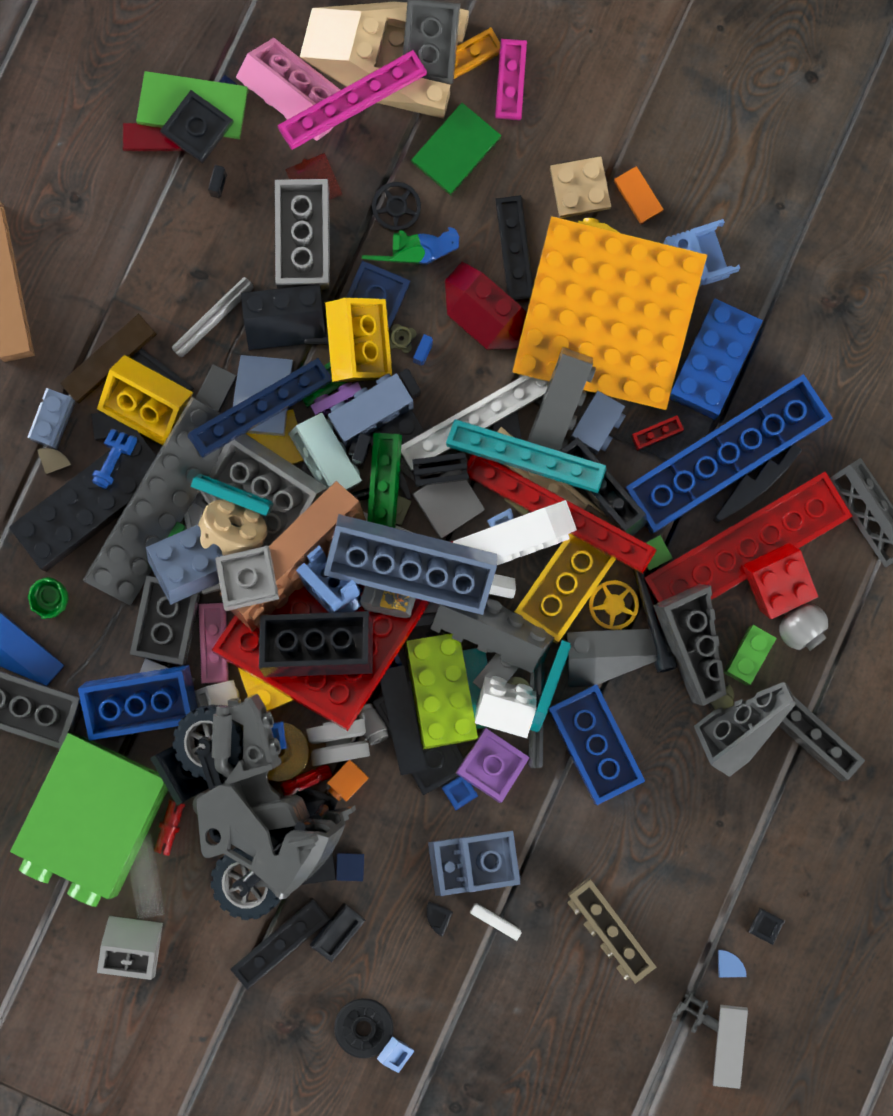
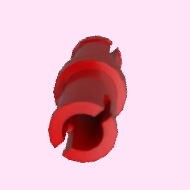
M169 799L164 819L160 821L158 826L161 829L153 849L154 852L161 854L163 844L165 843L163 855L168 856L171 853L175 835L180 831L181 827L178 825L186 805L182 803L176 806L174 811L176 805L174 799Z

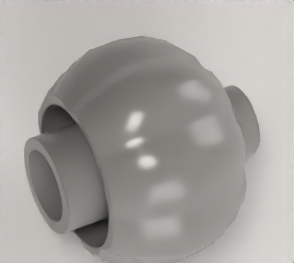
M805 603L784 613L785 616L779 625V632L782 640L789 647L801 650L806 646L811 651L826 639L823 633L828 629V618L819 606Z

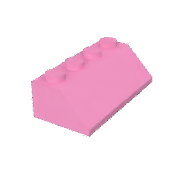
M275 38L249 52L236 76L244 86H248V89L263 98L268 105L277 109L287 120L340 91L338 87ZM332 128L314 137L316 141L329 133Z

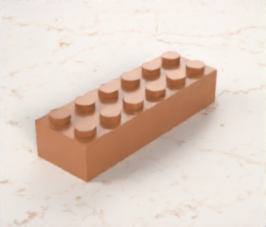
M337 481L269 546L279 599L230 610L252 632L257 627L260 628V615H271L276 609L282 608L287 603L289 596L295 590H300L304 587L296 569L303 563L306 565L309 563L307 556L315 548L320 546L326 558L328 557L338 514L366 521L359 501Z

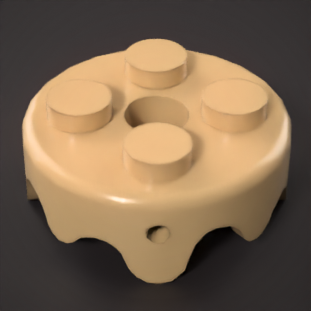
M224 499L215 500L208 504L198 523L201 529V546L209 548L212 544H216L222 550L223 556L260 548L267 536V525L260 513Z

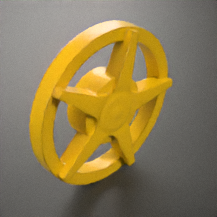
M617 580L606 581L596 587L589 600V610L593 620L601 627L609 630H619L631 624L636 618L639 609V601L635 591L628 584ZM619 585L626 590L622 594L616 595L611 594L606 586ZM603 588L606 599L602 605L593 607L595 595ZM628 592H630L634 600L633 612L625 607L623 600ZM594 610H604L610 615V625L601 622ZM620 613L632 615L624 624L613 626L615 616Z

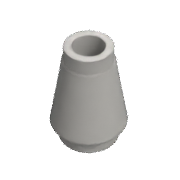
M372 704L364 705L359 713V719H364L366 733L364 738L365 741H369L370 745H376L389 738L387 732L389 728Z

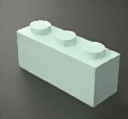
M323 413L296 425L288 433L314 479L329 488L337 481L349 491L362 481L358 468L351 463L344 444L338 441L333 432L331 422L324 417Z

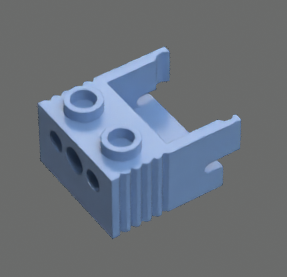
M724 219L693 228L690 231L681 232V234L678 233L676 236H668L663 243L707 255L699 287L726 279L730 274L736 273L740 269L739 265L737 267H727L715 233L718 226L723 227Z
M320 546L307 556L309 560L307 565L303 563L296 569L305 589L328 613L354 612L362 605L360 594L363 591L353 580L348 582L324 575L327 558Z

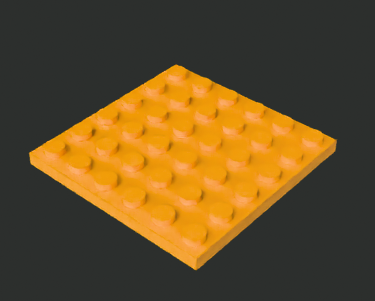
M551 216L512 372L550 382L562 347L593 357V366L596 367L592 381H586L583 390L594 393L600 391L610 397L666 410L707 255Z

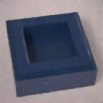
M337 853L336 880L363 881L364 854Z

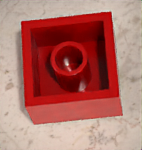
M791 543L785 544L742 565L759 610L769 619L778 617L818 597L802 552Z

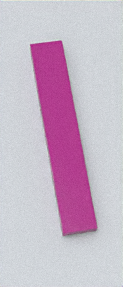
M414 50L282 122L278 125V129L291 150L422 78L427 74V70Z

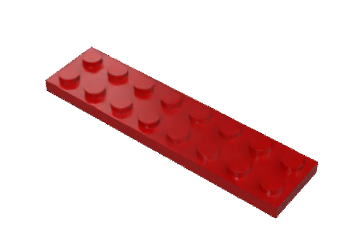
M825 471L646 576L644 579L657 603L698 584L711 586L712 600L747 579L743 564L788 543L800 548L853 516Z

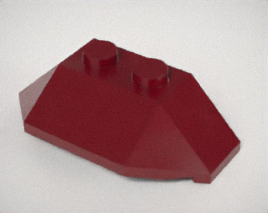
M462 261L445 280L447 316L486 350H518L527 312L484 273Z

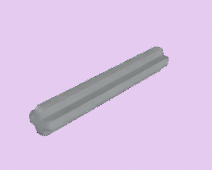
M242 278L172 346V350L179 357L187 354L241 301V293L253 290V284L247 278Z

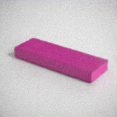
M500 40L496 119L521 120L527 41Z

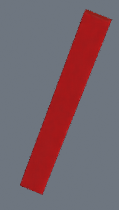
M471 455L467 462L469 479L529 512H534L565 500L495 461ZM567 501L577 531L569 534L643 574L656 552L654 547Z

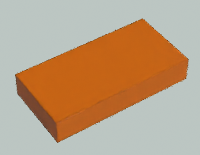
M637 166L614 179V183L640 225L663 212V207Z

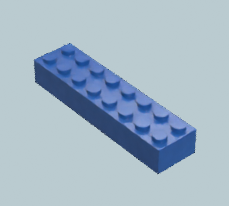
M803 374L632 482L624 490L646 513L648 524L645 526L652 535L824 426L833 418Z

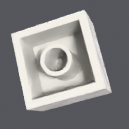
M485 677L476 704L475 723L527 738L536 712V691H533L530 686L525 684H517V686L509 684L501 677Z

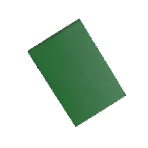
M461 103L413 157L411 163L449 195H452L501 139V134L465 104Z

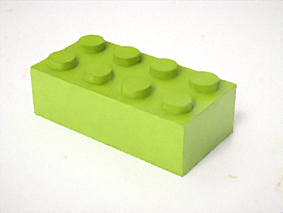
M452 633L409 640L404 644L422 749L475 741L478 738L461 642L452 639Z

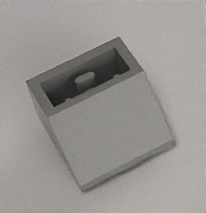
M109 916L101 943L97 973L152 980L156 975L163 923Z

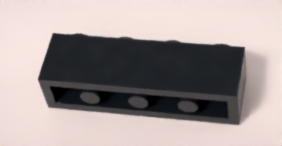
M578 437L560 451L601 464ZM607 469L598 493L583 489L613 525L633 536L648 524L646 513Z

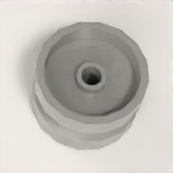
M364 719L355 720L348 731L333 722L323 723V726L306 729L309 743L319 744L326 742L325 748L314 749L311 752L313 766L370 756L367 742L351 743V738L363 736L366 733Z

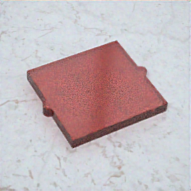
M325 153L308 160L304 158L301 163L285 169L289 180L328 179L329 200L342 195Z

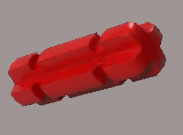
M327 764L317 767L316 771L313 769L293 778V781L290 779L283 782L281 790L284 795H293L297 793V790L302 791L318 784L319 780L329 779L332 776L331 770Z

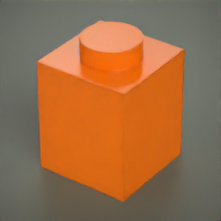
M348 760L327 782L331 786L328 791L338 801L343 798L347 802L369 777L352 760Z

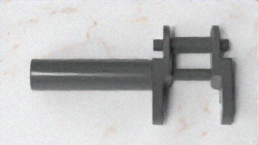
M692 991L689 994H685V1001H680L671 1020L675 1022L677 1015L682 1010H686L697 1017L691 1032L695 1033L697 1026H700L702 1023L718 1033L719 1021L708 1014H703L704 1009L707 1010L709 1007L707 1006L708 1000L700 1001L693 997ZM690 1001L700 1007L698 1012L687 1007Z

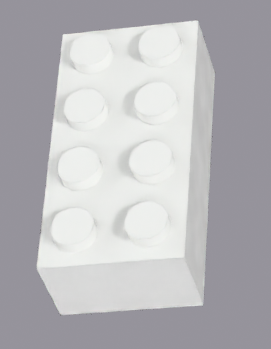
M564 500L455 540L453 543L496 553L497 565L568 540L570 539L568 534L577 531L567 501Z

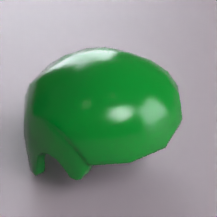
M51 577L37 580L30 587L28 594L31 611L38 614L41 619L57 617L65 610L69 601L66 587Z

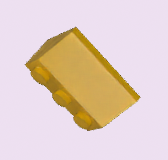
M342 298L326 302L332 382L376 380L386 374L392 376L386 299Z
M124 355L109 370L97 410L163 445L190 401L193 392Z

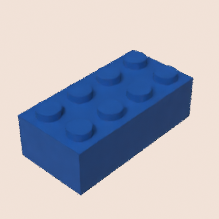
M714 299L675 380L669 399L715 420L723 408L763 320L718 299Z
M189 665L87 681L78 688L89 741L179 726L178 722L186 714L198 708Z
M597 684L548 709L595 805H599L645 782Z

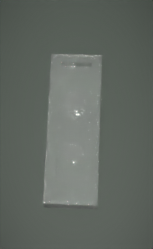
M152 834L146 835L130 868L138 919L165 914L157 861L153 851Z

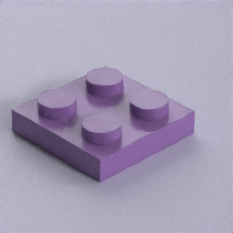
M484 728L456 771V774L501 803L530 757L487 728Z

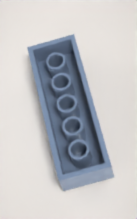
M338 514L324 575L349 582L353 580L357 584L483 615L497 568V554Z

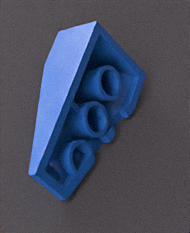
M0 610V667L48 686L65 665Z

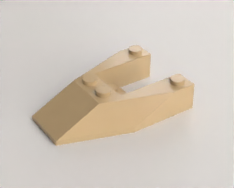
M383 2L312 8L300 58L345 87L351 85L403 56L407 2ZM460 9L458 45L464 41L469 20V11ZM420 78L377 103L444 119L450 97V85Z

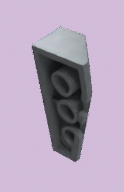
M661 628L665 644L667 647V651L671 652V655H673L667 642V639L665 637V634L663 632V629ZM650 629L568 632L565 634L566 642L571 643L567 656L569 687L598 685L656 661L657 651Z
M782 682L760 691L754 698L749 700H738L734 702V706L727 709H716L694 725L711 766L730 777L754 757L796 705V701L787 683Z

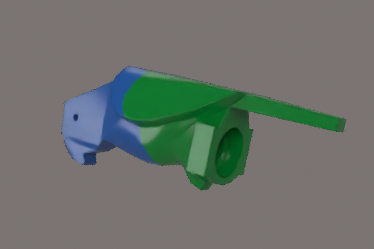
M448 227L449 231L439 237L430 234L407 236L404 231L399 230V233H394L393 256L362 255V259L428 265L459 249L460 237L457 230Z

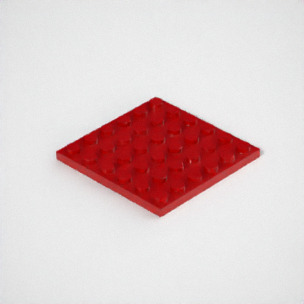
M357 584L364 591L365 585ZM303 587L300 590H295L289 596L287 603L282 608L276 609L271 615L328 612ZM416 598L410 618H400L369 611L373 620V674L264 677L259 669L260 628L257 627L252 632L235 615L212 648V651L219 657L348 731L430 602ZM361 605V606H360L356 611H354V612H362V611H367V610H364L363 607H362V605Z

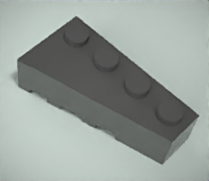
M698 584L653 605L672 654L675 656L678 669L692 703L704 706L725 696L726 688L722 660L719 659L718 646L720 645L715 631L714 620L716 618L711 603V586Z
M489 597L483 615L440 604L431 626V630L438 633L441 629L452 633V639L461 643L463 639L477 644V649L482 652H496L500 654L501 660L531 673L544 663L555 638L544 629L533 625L521 615L510 611L498 601L492 600Z

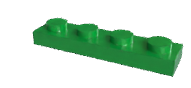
M374 433L367 521L395 528L402 435Z

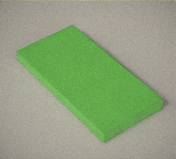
M144 72L136 119L137 124L162 128L189 91L192 90L233 119L234 123L223 137L240 139L248 86Z

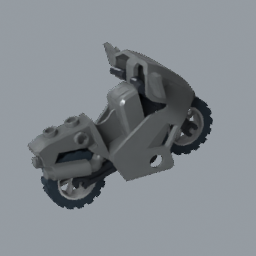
M254 694L245 698L244 702H241V699L233 698L228 700V706H201L189 712L178 722L179 727L175 729L173 735L176 736L175 741H173V749H176L177 752L175 756L178 761L182 762L183 769L192 772L194 777H204L203 780L207 781L210 790L197 798L196 801L202 855L205 858H211L225 854L217 861V866L212 870L211 874L213 876L211 889H214L215 892L213 894L214 899L219 901L221 904L220 908L223 911L227 910L230 912V916L234 918L239 916L241 920L258 919L266 915L280 902V899H286L290 893L309 879L329 858L343 833L345 821L349 819L348 815L356 810L355 805L330 811L328 806L320 805L312 817L309 818L310 815L304 800L300 796H281L268 783V771L282 763L281 758L278 756L281 752V747L278 739L273 737L271 730L274 725L272 714L266 711V707L259 695ZM209 723H210V724H213V731H212V733H211V730H210ZM201 724L203 725L205 736L196 732L197 727ZM194 738L199 740V746L195 747ZM208 830H209V834H210V837L212 838V840L215 841L216 843H219V844L214 845V844H211V843L208 841V839H207V832H208ZM231 844L234 845L236 848L232 850ZM239 864L241 866L243 876L233 871V869ZM232 878L236 879V881L233 883V885H232ZM258 887H265L263 895L258 890ZM251 891L258 900H248L249 892Z

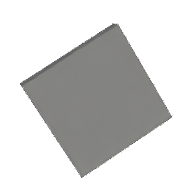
M460 470L448 471L438 477L459 475L462 472ZM467 480L426 485L412 493L441 539L485 510Z
M269 546L215 558L225 611L279 599Z

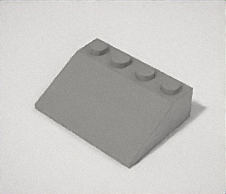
M246 434L224 445L218 461L209 475L213 479L273 501L271 512L266 516L261 514L267 525V536L262 547L270 546L328 489L327 486ZM200 492L195 503L205 509L208 503Z

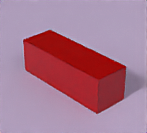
M678 415L632 434L631 438L636 450L640 451L682 433L684 428Z

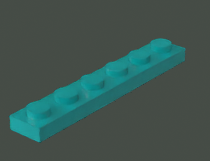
M456 419L446 441L447 447L598 493L606 472V465Z

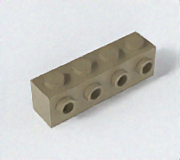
M587 878L568 893V896L571 898L567 902L576 915L579 913L583 914L587 920L584 926L593 937L598 934L604 942L600 947L609 959L613 956L620 964L616 968L625 980L631 978L636 984L657 968L591 879Z

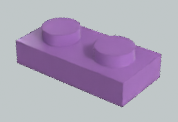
M346 383L337 389V393L331 396L324 394L314 400L315 403L310 405L314 415L323 413L326 416L332 412L330 409L337 403L344 401L346 404L353 400V395L361 390L359 383Z

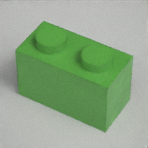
M755 625L749 626L723 673L746 686L751 685L777 638Z

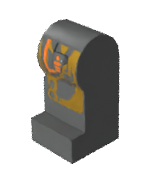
M365 586L360 602L363 609L400 618H410L416 598Z

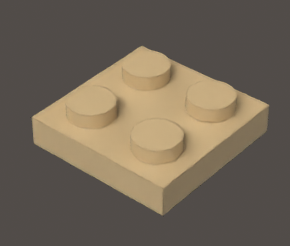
M601 156L550 166L559 218L611 209Z

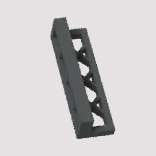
M859 458L830 477V480L852 514V519L886 568L893 563V557L889 559L883 550L884 542L893 545V505L863 460ZM844 474L852 483L850 491L843 489L837 481ZM855 498L864 501L866 504L865 513L857 511L854 506ZM870 520L878 522L881 527L880 535L871 532L869 529Z

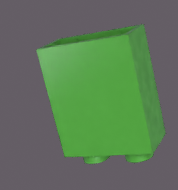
M68 733L10 852L24 859L19 868V871L40 882L49 883L54 873L72 882L67 892L69 896L87 905L97 907L101 896L106 899L118 896L167 795L168 789L157 771L92 740L89 741L88 738L80 734Z

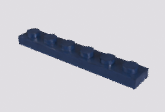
M319 358L192 430L189 432L188 438L202 458L330 384L332 377Z

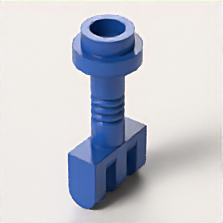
M110 430L104 444L111 450L101 470L93 472L92 476L94 478L92 482L105 489H107L108 485H112L114 479L110 475L121 453L131 455L137 443V437L132 435L128 437L126 433L121 432L119 434L118 430Z

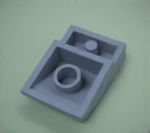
M241 355L233 407L291 374L293 360ZM289 408L246 433L285 437L287 411Z
M513 831L428 842L435 896L520 885Z

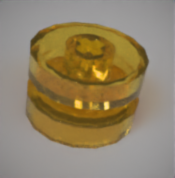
M284 723L287 749H284V755L279 757L282 763L268 771L267 779L283 781L293 779L301 774L309 763L311 749L308 738L301 729L293 724Z

